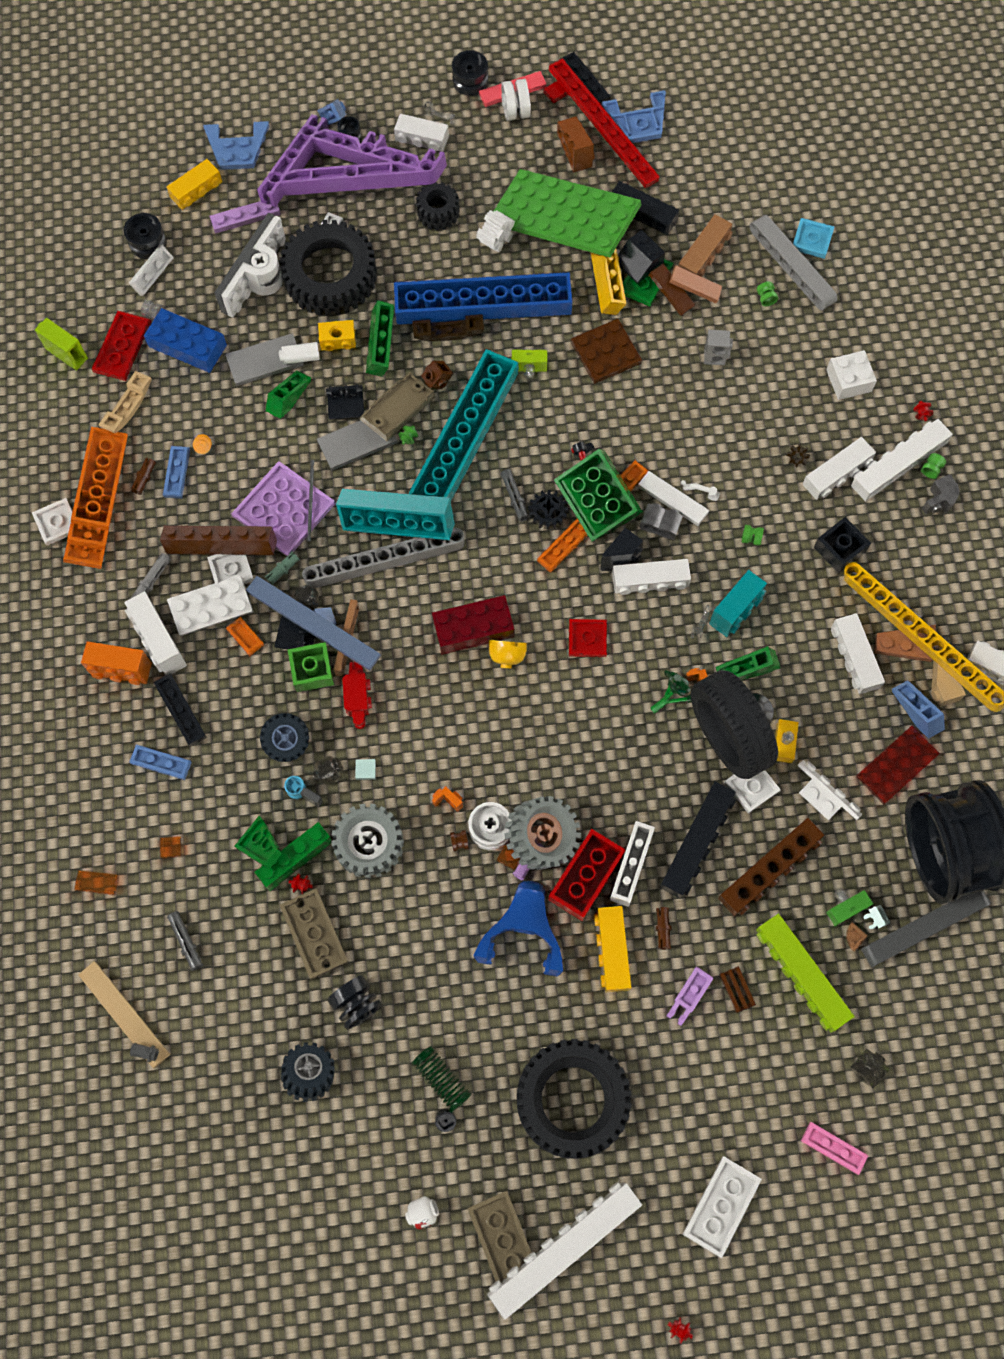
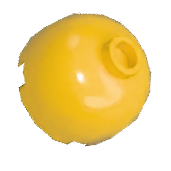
M489 640V655L495 663L501 664L500 668L512 669V665L521 663L526 656L527 643Z

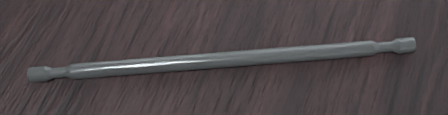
M311 460L307 531L308 542L311 541L310 533L312 525L314 460Z

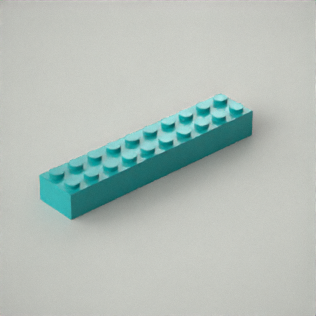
M485 350L408 494L447 497L452 501L518 375L517 361L490 350Z

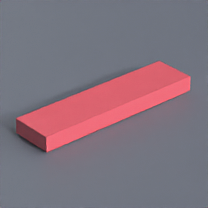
M541 71L511 80L515 90L516 80L526 79L529 93L547 87ZM501 84L479 91V96L485 107L502 102Z

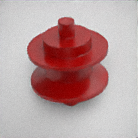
M919 401V404L914 407L913 411L918 413L915 416L917 420H924L926 422L933 415V410H929L932 406L931 403Z
M298 873L296 877L294 876L293 880H289L293 893L301 890V894H304L309 888L312 889L313 887L310 884L308 875L303 879L300 878V873Z
M681 1317L678 1320H674L673 1323L669 1321L667 1326L671 1327L669 1331L671 1339L674 1336L679 1337L680 1344L683 1340L686 1341L687 1338L692 1339L693 1335L690 1333L691 1328L689 1327L690 1322L686 1325L682 1324Z

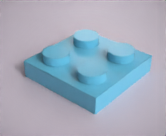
M801 218L793 244L801 253L825 259L834 226Z

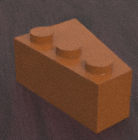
M577 116L558 121L557 134L573 173L591 168L595 159L594 144L583 128L582 123H580Z

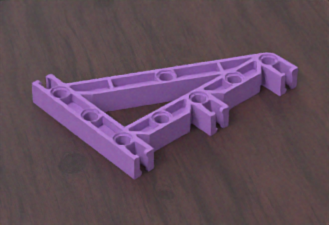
M311 114L257 191L261 203L266 204L269 198L271 205L276 207L283 196L430 185L438 180L447 164L444 152L440 151L438 158L435 159L436 151L429 148L423 159L419 161L418 156L415 154L387 147L385 135L380 134L379 139L376 141V133L369 131L363 142L360 143L357 137L329 130L327 119L324 117L321 118L318 124V117ZM315 151L357 164L303 169Z

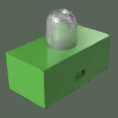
M839 888L835 891V897L839 904L826 913L833 925L837 926L873 905V902L865 890L850 898L845 889Z

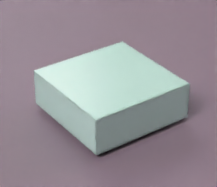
M356 760L355 779L376 780V760Z

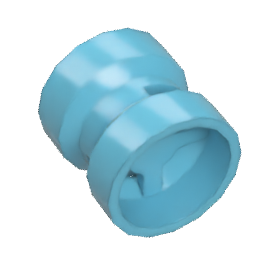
M291 776L286 779L284 788L290 798L296 800L302 798L300 793L306 786L300 777Z

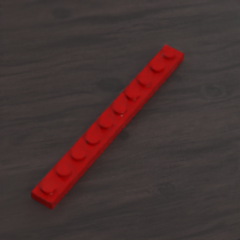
M562 58L549 65L550 73L646 189L658 182L660 176Z

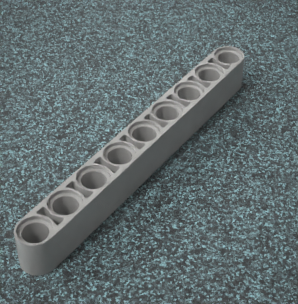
M453 528L450 540L417 537L306 567L302 572V576L306 586L313 589L462 549L465 544L464 533L459 528ZM455 537L460 538L458 541H453L452 539ZM436 542H441V543H443V544L440 545V546H435V545H434ZM418 547H424L421 551L416 550ZM401 551L406 552L405 555H398ZM383 556L389 557L386 560H380ZM364 561H370L368 565L362 564ZM346 566H352L349 570L344 569ZM330 570L334 571L331 575L326 574ZM311 575L316 576L314 579H308Z

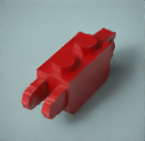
M350 662L349 674L342 678L344 709L346 714L353 718L356 729L361 730L366 724L365 715H369V709H372V698L368 697V690H371V681L367 679L361 665L356 662Z

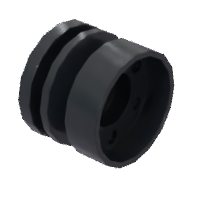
M363 975L348 981L327 999L335 1012L345 1009L339 1019L341 1022L347 1020L344 1023L346 1030L365 1023L382 1007L380 1000L374 1001L377 997L375 993L365 996L370 989V985Z

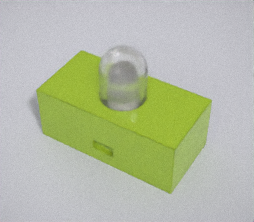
M512 350V360L518 362V371L524 372L526 378H533L535 372H547V350Z

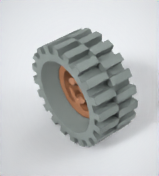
M543 796L528 800L514 808L515 812L509 814L508 818L512 821L505 824V828L509 829V832L504 833L505 839H510V843L506 845L508 850H514L511 855L514 859L520 858L518 863L522 866L527 865V868H537V870L552 868L565 864L569 861L567 858H572L575 855V852L572 850L578 849L580 844L575 842L576 839L581 838V833H576V828H579L580 824L579 822L575 823L573 820L577 817L575 812L569 813L568 810L571 807L568 804L561 805L563 800L559 798L553 800L554 797ZM536 820L542 821L544 823L532 827L533 823ZM548 841L544 848L537 845V843Z

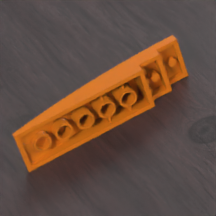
M91 426L63 558L65 563L97 569L102 568L128 438L126 433H113Z

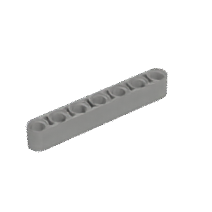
M763 215L750 223L751 233L819 310H824L837 301L836 292L769 216Z

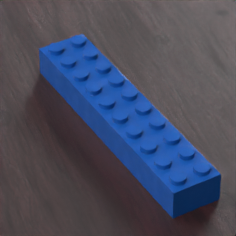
M570 272L394 282L397 325L413 324V321L430 320L431 323L465 320V316L483 314V320L572 315Z

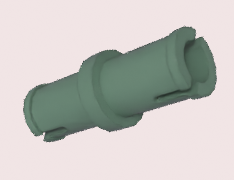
M291 552L282 562H278L276 567L265 578L271 585H274L284 574L287 575L289 573L288 570L299 562L300 559Z

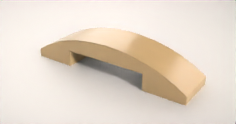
M135 371L126 384L128 389L113 411H107L99 423V427L113 433L121 430L142 403L151 383V377Z

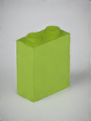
M47 317L38 324L35 332L46 350L76 371L86 362L88 357L77 338Z

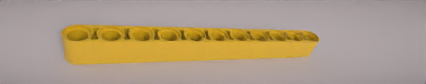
M855 562L848 563L845 566L844 580L851 588L989 710L998 712L1004 708V691L863 567ZM855 572L857 575L850 576L848 573ZM869 584L871 585V587L864 588L862 587V585ZM883 596L885 599L877 600L876 597ZM896 608L899 611L897 613H893L890 611V609ZM905 621H911V622H913V624H912V625H906V624H904V622H905ZM925 633L927 637L921 638L918 634ZM940 646L942 650L936 651L932 647ZM952 658L955 659L957 662L951 664L947 661V659ZM962 672H970L971 676H963ZM982 684L987 689L980 690L977 688V685ZM992 698H999L1001 703H994Z

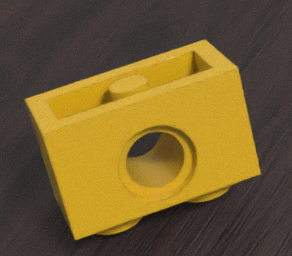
M353 320L318 323L321 351L356 348Z

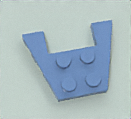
M665 90L650 93L652 108L620 113L617 99L602 102V107L632 143L661 138Z
M268 121L253 122V137L220 138L219 124L204 125L205 133L220 170L255 167L261 151L260 147L264 143L266 132L270 128Z

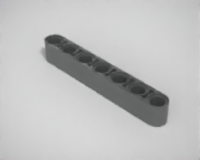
M984 890L962 895L957 901L949 902L867 945L861 951L872 968L992 903Z

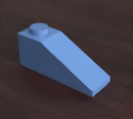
M339 99L317 110L321 118L327 119L328 125L342 119L346 115V108Z
M908 680L892 689L893 694L915 726L928 739L945 730L944 714Z

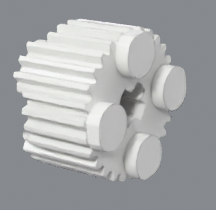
M490 210L485 215L484 220L486 222L482 229H478L476 238L491 249L500 252L504 243L509 242L513 236L511 229L515 221L497 210L494 212Z

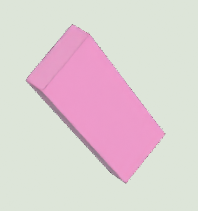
M812 1122L809 1123L801 1139L802 1143L857 1175L860 1174L869 1156Z

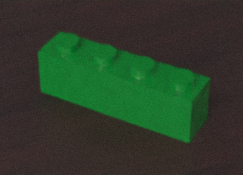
M377 300L372 309L366 364L367 374L383 377L389 368L394 304Z
M317 822L281 850V856L270 869L261 866L254 873L271 892L332 843V839L320 823Z

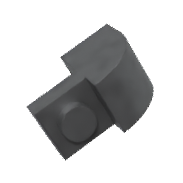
M951 474L934 481L930 488L934 497L925 502L922 510L926 515L930 512L936 513L941 509L947 513L952 508L959 496V488Z

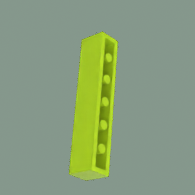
M779 913L756 929L758 932L756 935L762 944L766 943L769 947L771 957L775 961L780 962L782 972L787 978L793 980L795 990L799 995H804L808 1001V1008L813 1013H817L820 1017L819 1022L826 1031L829 1030L832 1033L855 1017Z

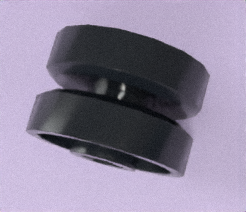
M465 50L454 57L452 61V80L455 90L466 96H474L479 94L480 90L486 89L488 86V61L482 53L475 50Z
M138 213L126 221L123 228L124 236L135 256L141 259H148L159 245H163L166 248V236L161 222L156 216L150 213Z

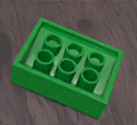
M600 448L554 479L592 542L628 523L643 512L606 452Z

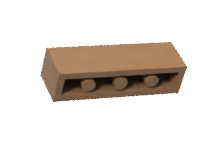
M715 214L679 262L678 266L703 277L706 267L712 265L716 253L719 254L722 251L724 242L730 240L733 234L731 231L733 224Z

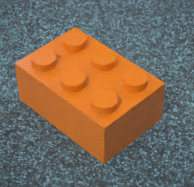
M88 641L86 642L81 664L86 668V671L95 679H103L104 677L110 678L114 682L129 681L133 685L147 684L152 662L143 650Z

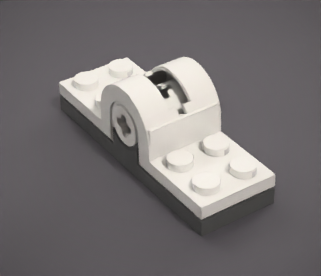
M269 212L267 213L214 292L221 313L233 318L241 310L243 302L249 298L251 291L261 296L271 295L282 286L283 277L277 258V251L280 246L284 245L286 237L280 217L274 216Z

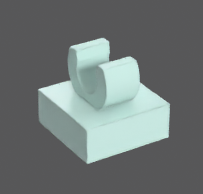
M881 905L869 909L870 913L863 917L864 919L873 918L874 924L870 925L869 929L882 928L891 923Z

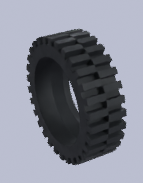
M322 220V225H318V222L315 221L311 228L308 224L304 225L305 231L303 232L300 228L296 230L297 237L292 234L289 237L290 243L286 241L284 244L285 250L282 249L280 269L289 297H292L295 304L298 303L301 309L306 307L309 313L315 310L316 315L321 316L322 311H324L326 316H331V312L335 311V315L338 316L340 315V310L344 309L346 314L350 312L349 307L352 306L354 310L358 308V301L363 304L365 296L369 298L371 290L375 288L374 282L377 281V268L374 250L371 242H368V237L363 235L359 228L355 231V226L352 224L347 228V224L344 221H341L340 225L337 224V220H332L331 224H328L327 220ZM326 248H338L348 251L354 258L350 272L343 279L333 283H319L310 279L302 269L303 261L312 253Z
M565 1039L542 1048L526 1064L517 1087V1110L526 1133L535 1144L546 1152L567 1159L590 1157L610 1147L625 1129L632 1106V1094L629 1089L630 1083L624 1074L625 1070L623 1067H620L619 1061L613 1058L608 1050H603L600 1048V1045L596 1043L595 1045L591 1044L586 1040L578 1041V1039L566 1041ZM577 1067L590 1072L599 1081L604 1092V1108L600 1118L593 1126L584 1131L567 1132L559 1129L549 1121L543 1110L542 1092L544 1086L554 1073L564 1068Z

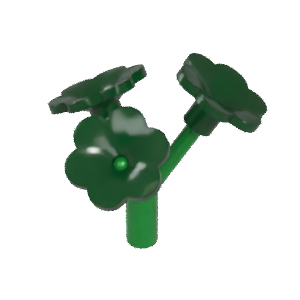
M665 670V676L669 678L668 688L664 697L650 708L653 713H657L670 703L684 701L690 703L691 695L670 699L673 694L684 696L690 692L688 680L675 672Z

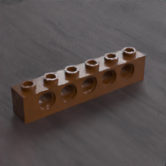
M806 818L727 888L718 899L733 916H736L738 913L743 915L750 908L748 904L752 900L757 902L765 895L762 891L767 887L772 889L779 882L777 878L780 875H788L794 869L792 865L796 861L801 863L809 855L806 853L811 848L816 850L823 843L821 839L824 837V834L809 818ZM797 839H803L806 842V846H799ZM782 852H789L792 856V859H785L783 857ZM769 864L777 867L776 873L769 871ZM753 878H761L763 881V885H756L753 881ZM739 890H745L748 893V898H741L738 893Z

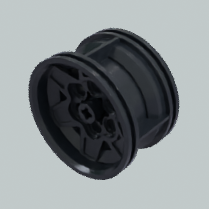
M974 780L962 783L957 790L934 795L929 792L911 795L907 799L905 806V828L908 845L917 873L925 889L936 902L945 904L957 901L962 895L987 889L990 891L1004 889V807L996 793L987 783L982 780Z

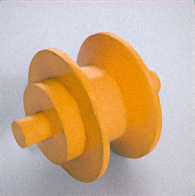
M205 434L197 435L193 441V449L199 454H206L210 451L212 446L211 439Z

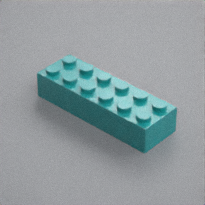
M342 489L336 503L344 531L450 540L455 525L451 501L447 497Z

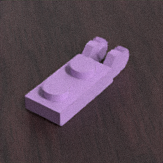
M696 966L674 1000L675 1003L668 1012L667 1017H673L680 1005L685 1009V1012L680 1016L677 1024L682 1026L689 1013L693 1012L707 990L713 977Z

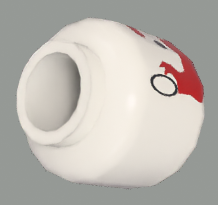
M423 1196L409 1203L408 1212L405 1213L409 1225H413L416 1229L420 1230L436 1222L439 1210L433 1199L430 1200L428 1197Z

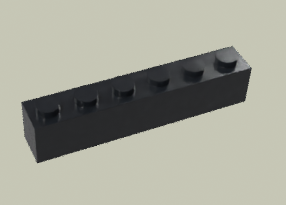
M714 781L659 888L679 899L682 898L683 894L688 895L692 887L689 882L692 877L697 878L701 867L698 866L701 859L706 860L710 852L707 849L710 842L714 844L719 835L716 832L718 826L723 827L728 818L725 815L727 809L732 810L737 800L733 798L736 791Z

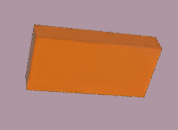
M241 616L226 627V630L249 657L264 646L261 639Z

